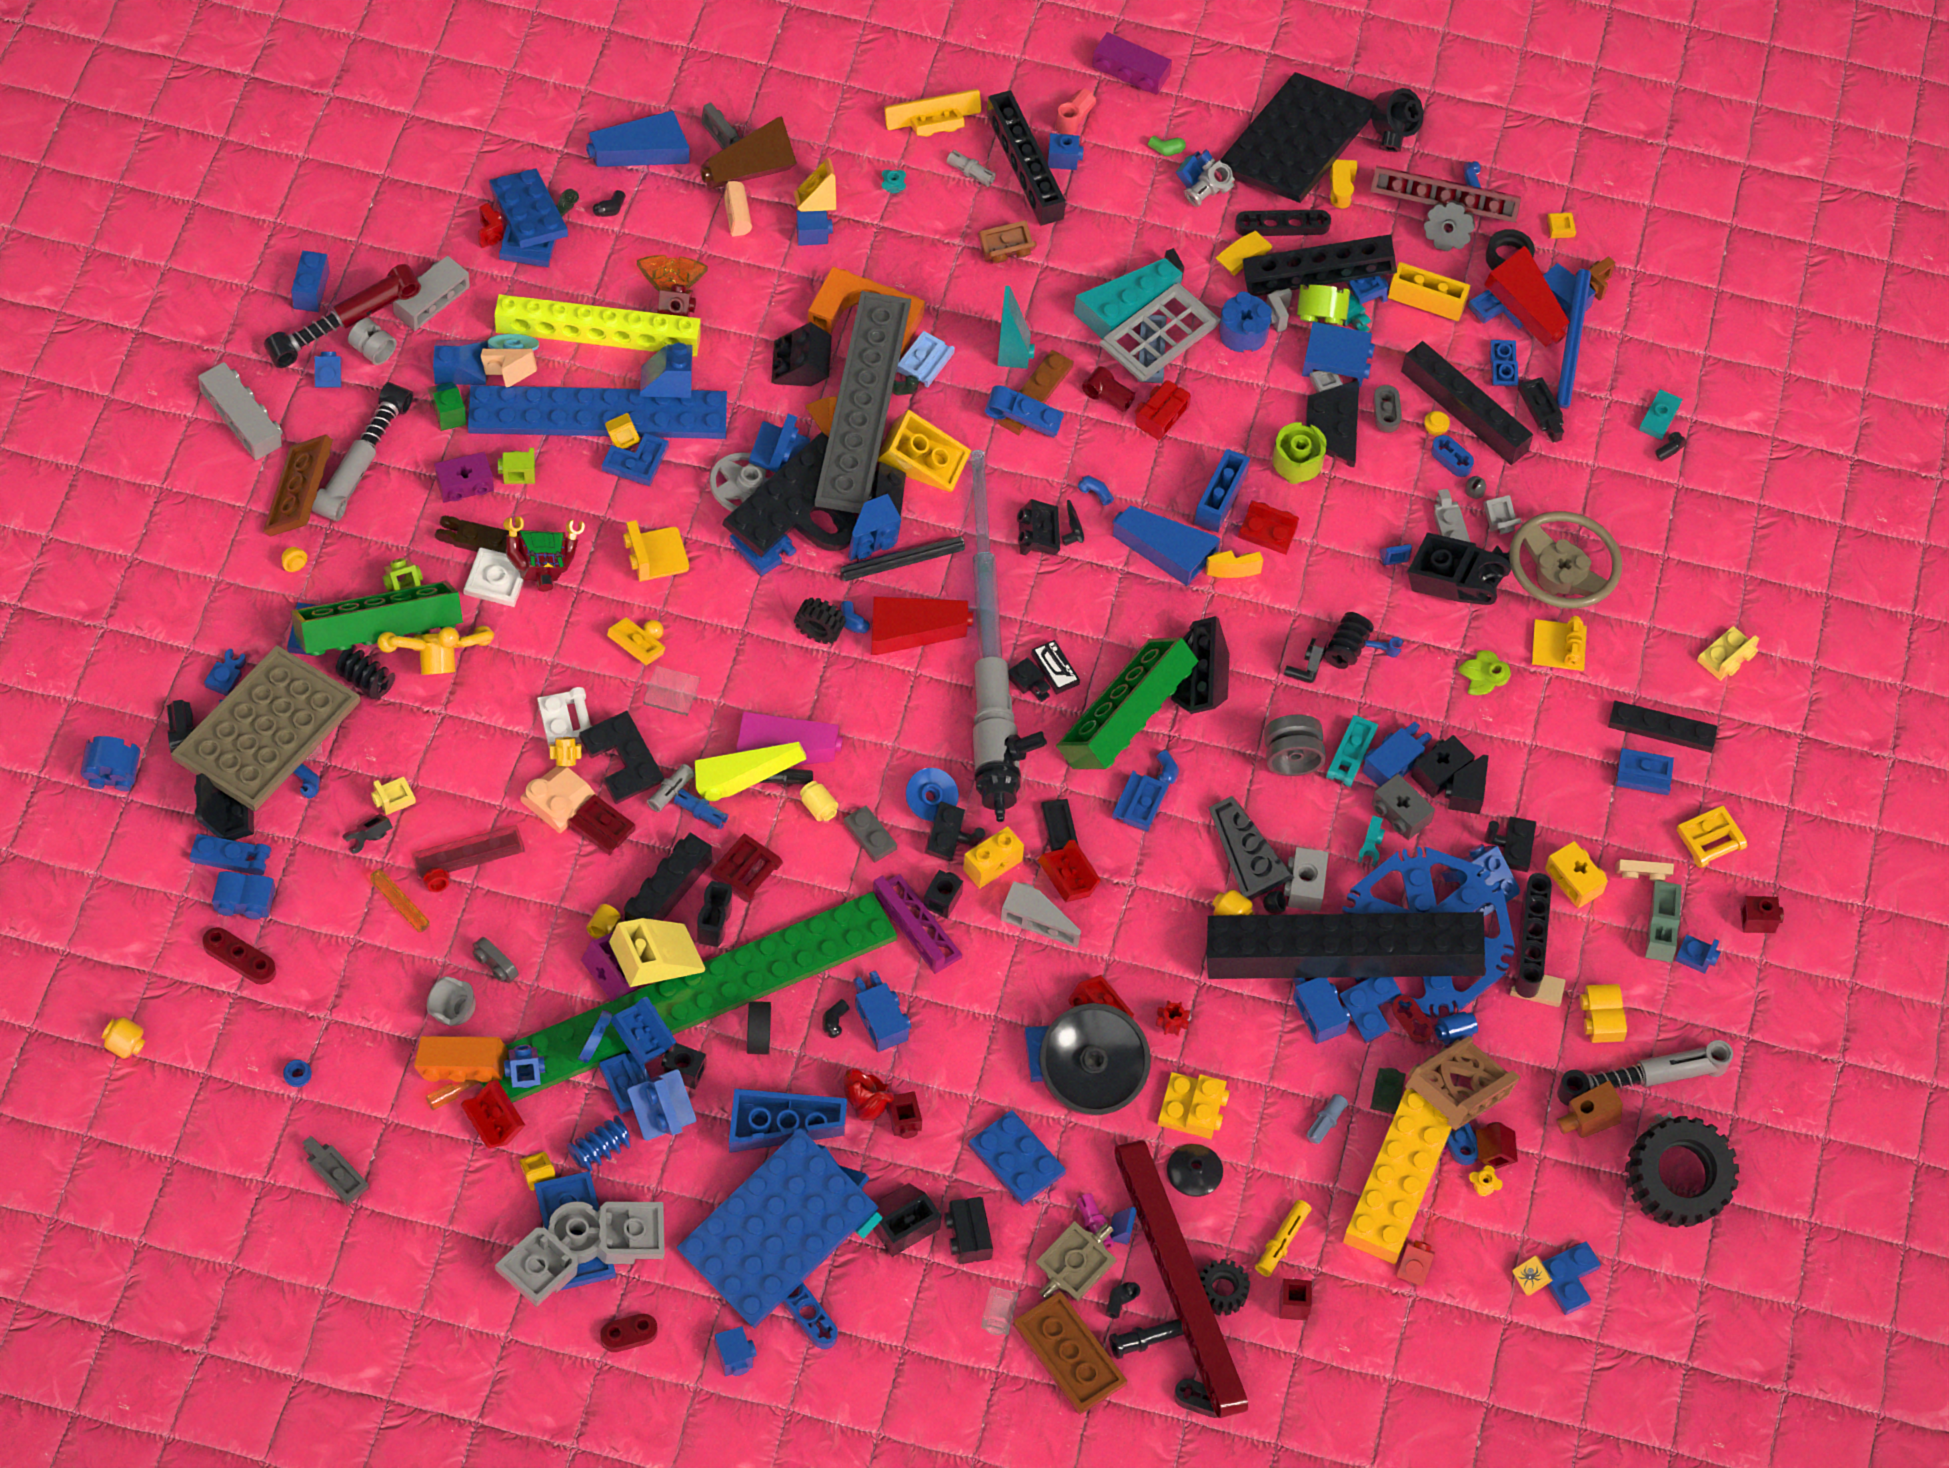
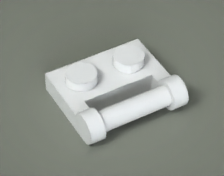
M576 687L569 692L537 698L548 747L550 744H555V738L575 737L576 743L582 742L579 732L592 727L585 704L586 693L584 688ZM573 703L575 704L580 729L573 731L567 708L568 704Z

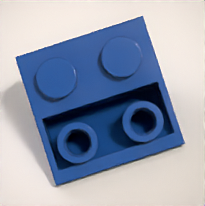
M888 494L864 503L852 532L848 554L850 561L857 558L859 560L865 559L873 552L880 549L888 550L897 543L901 517Z

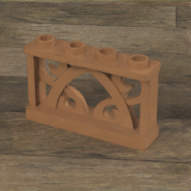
M1470 1036L1461 1041L1457 1039L1448 1049L1446 1047L1442 1048L1435 1057L1429 1056L1422 1065L1417 1063L1408 1073L1410 1079L1405 1086L1408 1090L1414 1089L1449 1119L1447 1124L1455 1131L1506 1099L1521 1078L1513 1070L1509 1073L1475 1046L1472 1043L1474 1039ZM1450 1073L1472 1078L1471 1086L1474 1091L1465 1087H1454Z

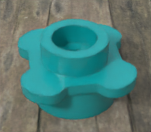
M887 169L882 172V177L884 178L882 188L889 193H898L906 188L904 178H906L905 171H890Z

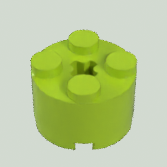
M1300 285L1297 315L1300 316V320H1303V322L1313 323V321L1318 322V319H1325V322L1330 325L1343 326V321H1346L1348 316L1350 290L1344 288L1343 293H1341L1342 290H1337V287L1309 285L1307 290V286Z
M1295 422L1284 426L1279 431L1275 441L1272 456L1275 470L1291 484L1315 478L1323 467L1326 453V438L1313 425L1308 427L1302 425L1301 422Z

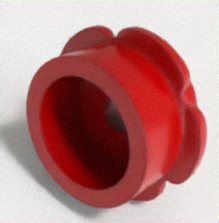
M431 868L423 877L424 885L431 892H441L448 887L450 874L442 868Z

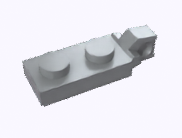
M1448 489L1438 490L1437 504L1434 505L1433 516L1439 535L1470 542L1460 506H1458L1457 502H1452Z

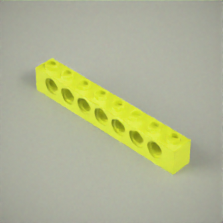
M499 294L495 310L496 333L520 334L536 338L652 352L660 351L667 344L684 343L686 345H693L692 356L697 357L701 337V318Z

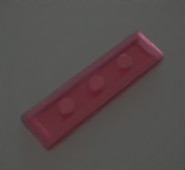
M513 825L413 852L411 855L418 878L423 880L424 875L431 868L438 867L444 871L452 872L525 852L518 826Z

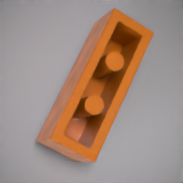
M421 1036L414 1067L423 1079L430 1082H437L439 1079L455 1082L478 1080L487 1083L491 1080H502L505 1069L504 1060H507L508 1049L500 1037Z

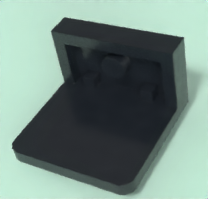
M205 774L196 775L194 791L196 794L195 817L197 821L222 839L234 841L253 835L254 811L216 788Z

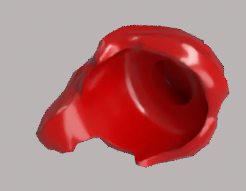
M851 1068L846 1071L843 1079L844 1091L847 1100L855 1107L856 1117L861 1121L875 1120L885 1111L887 1103H891L894 1100V1095L891 1092H887L889 1084H884L875 1075H865L857 1068Z

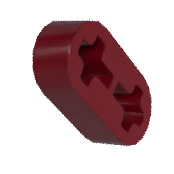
M1408 995L1398 996L1392 1004V1012L1410 1039L1416 1043L1427 1042L1433 1034L1431 1022L1412 997ZM1399 1002L1411 1003L1412 1006H1410L1409 1011L1413 1017L1409 1019L1406 1013L1402 1012L1399 1014L1397 1012L1400 1008ZM1414 1020L1420 1026L1426 1025L1428 1027L1425 1030V1037L1413 1034L1416 1031L1412 1023Z

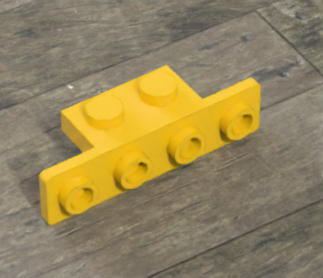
M978 89L885 106L886 128L893 130L911 126L917 136H931L933 133L941 131L953 132L957 128L965 127L963 116L981 112L980 92Z

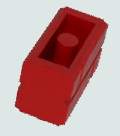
M1165 380L1161 386L1156 385L1150 393V399L1146 403L1142 401L1135 411V415H1137L1136 427L1144 432H1148L1150 436L1158 441L1163 438L1190 405V393L1181 387L1178 388L1170 380Z

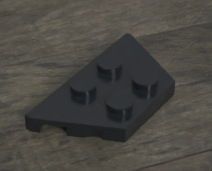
M1359 381L1308 395L1306 404L1305 426L1310 427V425L1317 427L1326 438L1325 454L1332 458L1336 455L1346 460V465L1349 467H1355Z

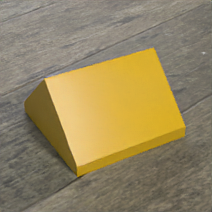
M828 157L794 191L797 209L801 212L836 210L835 173L832 161Z

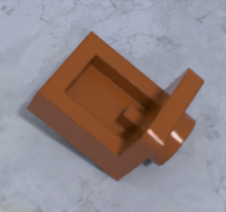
M1609 256L1601 262L1596 261L1589 269L1591 272L1589 287L1595 291V297L1598 300H1602L1605 297L1608 287L1605 281L1611 278L1616 263Z

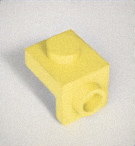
M404 777L382 786L379 780L373 782L374 792L371 793L372 799L377 808L382 807L385 815L416 803L415 797Z

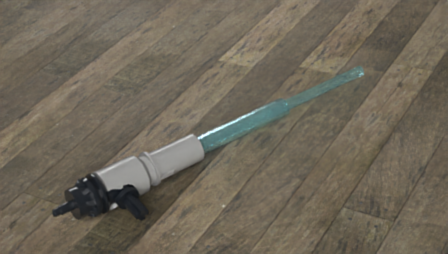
M974 450L971 453L977 554L973 557L979 656V660L974 665L977 713L974 715L975 727L973 728L974 779L976 781V790L981 794L983 806L995 810L996 820L1003 822L1005 820V809H1009L1016 804L1017 792L1021 787L1019 761L1026 758L1027 752L1044 747L1047 744V740L1044 738L1042 731L1020 738L1017 726L1014 723L1012 699L1009 693L1008 664L1002 659L996 557L990 553L985 455L982 450Z

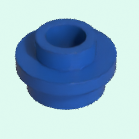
M293 1060L285 1066L283 1076L288 1085L302 1087L311 1080L312 1071L306 1062ZM296 1072L303 1074L300 1077H293Z

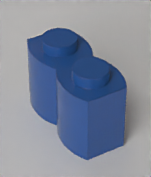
M228 871L219 872L212 898L214 910L224 916L244 914L246 917L254 920L269 917L276 889L274 879L261 875H244Z

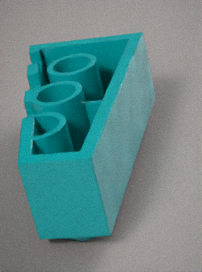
M1166 258L1076 295L1074 314L1103 339L1174 284H1181L1183 273Z

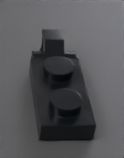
M1543 377L1520 383L1518 391L1538 427H1540L1542 432L1547 431V435L1552 443L1561 441L1564 433L1562 428L1564 424L1563 414Z

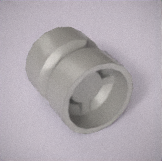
M370 318L360 320L352 328L348 336V343L357 351L363 353L374 365H381L387 361L397 345L396 340L385 330H381V327Z

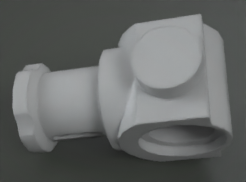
M1212 158L1202 166L1204 171L1198 177V182L1191 188L1184 190L1185 197L1192 205L1198 208L1201 205V201L1208 195L1214 196L1219 191L1224 194L1234 186L1232 181L1235 179L1232 176L1231 168L1227 164L1222 163L1220 160L1216 162ZM1215 170H1217V171H1219V172L1221 173V175H1222V180H1221V182H1219V181H1217V180L1215 179V177H1214V172H1215Z

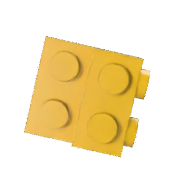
M1171 1072L1157 1125L1212 1140L1214 1130L1220 1131L1224 1116L1219 1114L1220 1106L1226 1107L1230 1093V1090L1225 1089L1227 1081L1201 1074L1199 1079Z

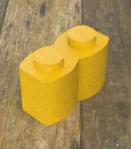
M1586 985L1584 994H1580V1008L1585 1010L1587 1018H1584L1585 1035L1590 1036L1591 1043L1624 1041L1627 1034V1025L1620 985Z

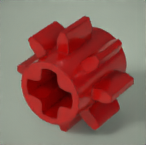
M1168 1000L1165 1008L1158 1007L1157 1015L1159 1017L1157 1018L1156 1026H1162L1164 1035L1175 1033L1176 1036H1179L1181 1028L1188 1029L1189 1021L1187 1019L1189 1018L1190 1010L1184 1011L1181 1001L1179 1003H1171Z

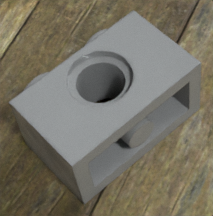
M1296 847L1294 857L1289 856L1287 868L1295 878L1285 883L1284 896L1289 897L1287 907L1320 912L1329 852ZM1301 877H1306L1310 879V881H1304L1301 879Z

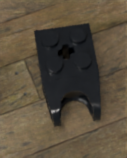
M1427 532L1407 572L1412 591L1457 602L1491 605L1498 598L1497 591L1484 581L1490 578L1506 577L1510 574L1512 567L1504 557L1478 548L1475 543ZM1494 564H1499V565H1501L1503 568L1498 567V566H1495Z

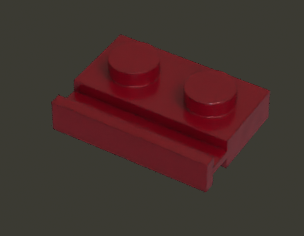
M595 794L576 812L573 818L568 820L571 828L609 856L616 847L618 848L636 830L635 824Z

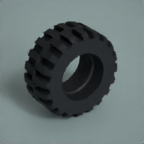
M1687 1116L1665 1119L1641 1134L1636 1140V1144L1629 1151L1628 1156L1631 1158L1625 1167V1171L1629 1172V1178L1626 1179L1627 1188H1633L1634 1194L1631 1197L1634 1203L1639 1201L1643 1207L1640 1210L1646 1216L1652 1214L1654 1216L1653 1220L1660 1224L1667 1222L1669 1227L1678 1228L1681 1225L1691 1227L1703 1223L1724 1210L1723 1207L1729 1204L1734 1197L1731 1193L1737 1189L1739 1182L1735 1179V1175L1739 1173V1164H1734L1733 1158L1737 1156L1734 1148L1728 1149L1726 1143L1729 1139L1725 1134L1719 1136L1716 1133L1718 1128L1713 1124L1704 1125L1703 1119L1695 1117L1689 1120ZM1680 1146L1691 1150L1703 1164L1705 1184L1703 1189L1693 1197L1684 1198L1673 1194L1661 1180L1659 1160L1664 1151L1671 1147Z

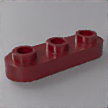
M211 928L204 934L203 946L208 955L256 984H267L274 979L276 975L275 963L266 954L223 928ZM214 938H221L218 942L212 941ZM237 951L243 952L240 956L234 955ZM259 965L266 966L264 969H257Z

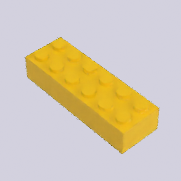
M1406 1088L1343 1241L1346 1245L1395 1265L1452 1130V1127L1447 1124L1449 1119L1414 1089L1408 1090Z

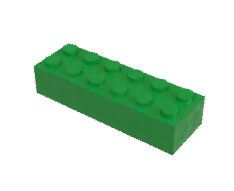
M447 580L291 610L295 640L306 654L309 653L313 656L324 654L325 650L336 648V650H347L353 644L358 643L363 645L376 644L379 636L384 632H392L396 636L401 637L408 633L422 635L429 633L430 629L439 627L440 629L445 627L455 628L456 624L463 623L459 592Z
M1182 637L1148 639L1058 742L1056 747L1073 769H1107L1112 766L1116 756L1130 745V740L1134 735L1144 729L1147 720L1161 709V704L1167 697L1175 693L1178 684L1192 673V668L1197 664L1198 660Z

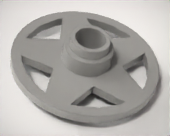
M734 453L725 456L712 469L710 475L711 492L715 499L731 512L738 506L727 500L741 499L743 503L769 480L765 477L767 469L752 463L742 467L733 462L749 460L751 453ZM720 470L727 479V482L717 488L716 476Z

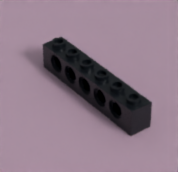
M1009 90L988 96L986 115L1040 225L1063 220L1066 201L1012 91Z
M1391 234L1243 259L1247 292L1253 296L1271 294L1276 290L1282 291L1288 288L1296 290L1300 289V285H1305L1308 288L1309 285H1327L1397 273Z

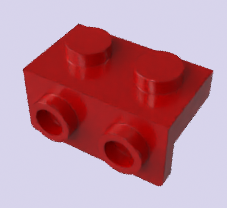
M1074 839L1069 840L1063 849L1043 853L1038 859V862L1065 903L1090 897L1101 881Z
M498 1080L489 1081L475 1098L466 1099L461 1103L468 1119L472 1122L481 1140L489 1149L508 1145L525 1126L524 1121Z

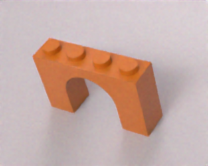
M833 266L808 310V323L812 322L831 334L842 313L849 307L859 304L861 291L911 299L910 312L899 358L901 360L924 317L925 301L917 296L908 295L893 287L884 286L869 278H863L852 274L848 270Z

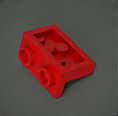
M1251 500L1238 538L1287 555L1297 532L1299 517L1291 512L1270 507L1266 503Z
M1102 975L1078 983L1068 998V1002L1072 1007L1089 1003L1106 1004L1120 1009L1131 1018L1134 1017V1013Z

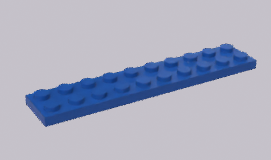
M470 385L468 433L610 436L605 423L628 413L639 437H643L647 433L659 438L726 439L727 391L692 390L691 398L640 397V389Z

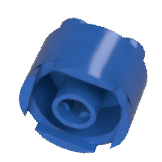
M1244 291L1227 300L1223 305L1221 321L1219 323L1222 343L1233 351L1243 353L1244 350L1252 349L1253 352L1262 348L1268 339L1272 318L1271 307L1262 299Z
M97 736L94 737L93 742H90L88 739L85 745L80 774L84 779L88 780V786L91 788L103 789L105 785L115 786V789L119 791H130L131 786L135 783L141 750L133 743L131 747L124 745V740L116 737Z

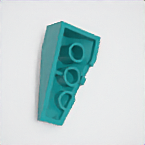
M1005 286L998 366L1028 369L1029 359H1034L1035 344H1030L1031 333L1011 287Z

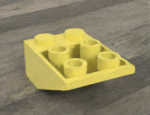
M645 918L621 922L617 924L609 941L630 987L705 971L704 964L685 924Z

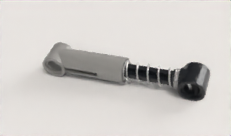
M387 382L383 386L379 395V409L375 411V417L371 418L370 425L366 426V432L361 434V440H355L326 487L324 489L321 488L317 492L312 512L336 522L342 518L347 507V501L376 456V444L381 442L380 438L386 434V428L391 426V420L396 419V416L399 414L404 415L408 411L412 403L413 391L391 382Z
M1715 1040L1706 1047L1638 1060L1636 1066L1631 1065L1627 1069L1620 1067L1618 1071L1610 1069L1608 1073L1600 1071L1597 1075H1593L1590 1073L1585 1074L1579 1070H1570L1563 1075L1557 1095L1564 1105L1569 1106V1102L1572 1099L1609 1080L1614 1088L1619 1087V1089H1622V1086L1630 1085L1632 1087V1084L1636 1083L1645 1088L1703 1075L1719 1077L1727 1071L1733 1058V1049L1725 1041ZM1712 1056H1717L1722 1061H1717ZM1568 1086H1575L1578 1091L1571 1090Z

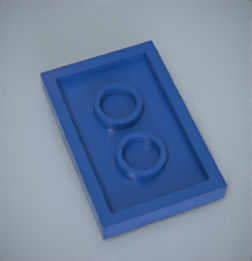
M1010 1110L969 1140L968 1146L1022 1206L1066 1174V1169L1013 1110Z

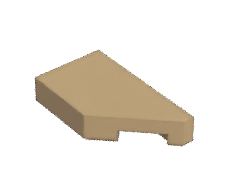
M1544 975L1538 994L1535 997H1521L1515 991V986L1512 987L1510 996L1560 1007L1566 980Z

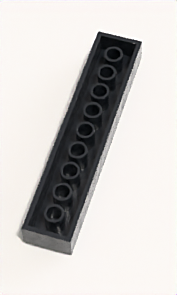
M1484 912L1208 916V979L1485 976Z

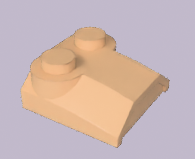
M556 766L541 779H534L529 782L526 792L520 798L525 806L558 833H561L569 826L568 820L573 818L576 812L595 793L588 783L571 769L565 766Z

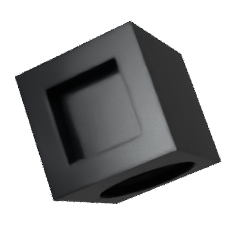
M939 869L924 895V906L929 911L948 919L962 895L964 881L954 873H946ZM941 890H946V891H949L950 893H949V894H942V893H940L939 891H941Z
M675 1043L671 1051H666L661 1066L664 1067V1073L678 1069L684 1085L696 1089L706 1068V1054ZM684 1062L689 1064V1066L681 1068L677 1064Z

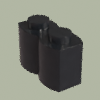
M711 881L708 884L704 893V906L701 908L697 919V938L699 944L719 947L723 942L726 922L732 912V886L730 884Z

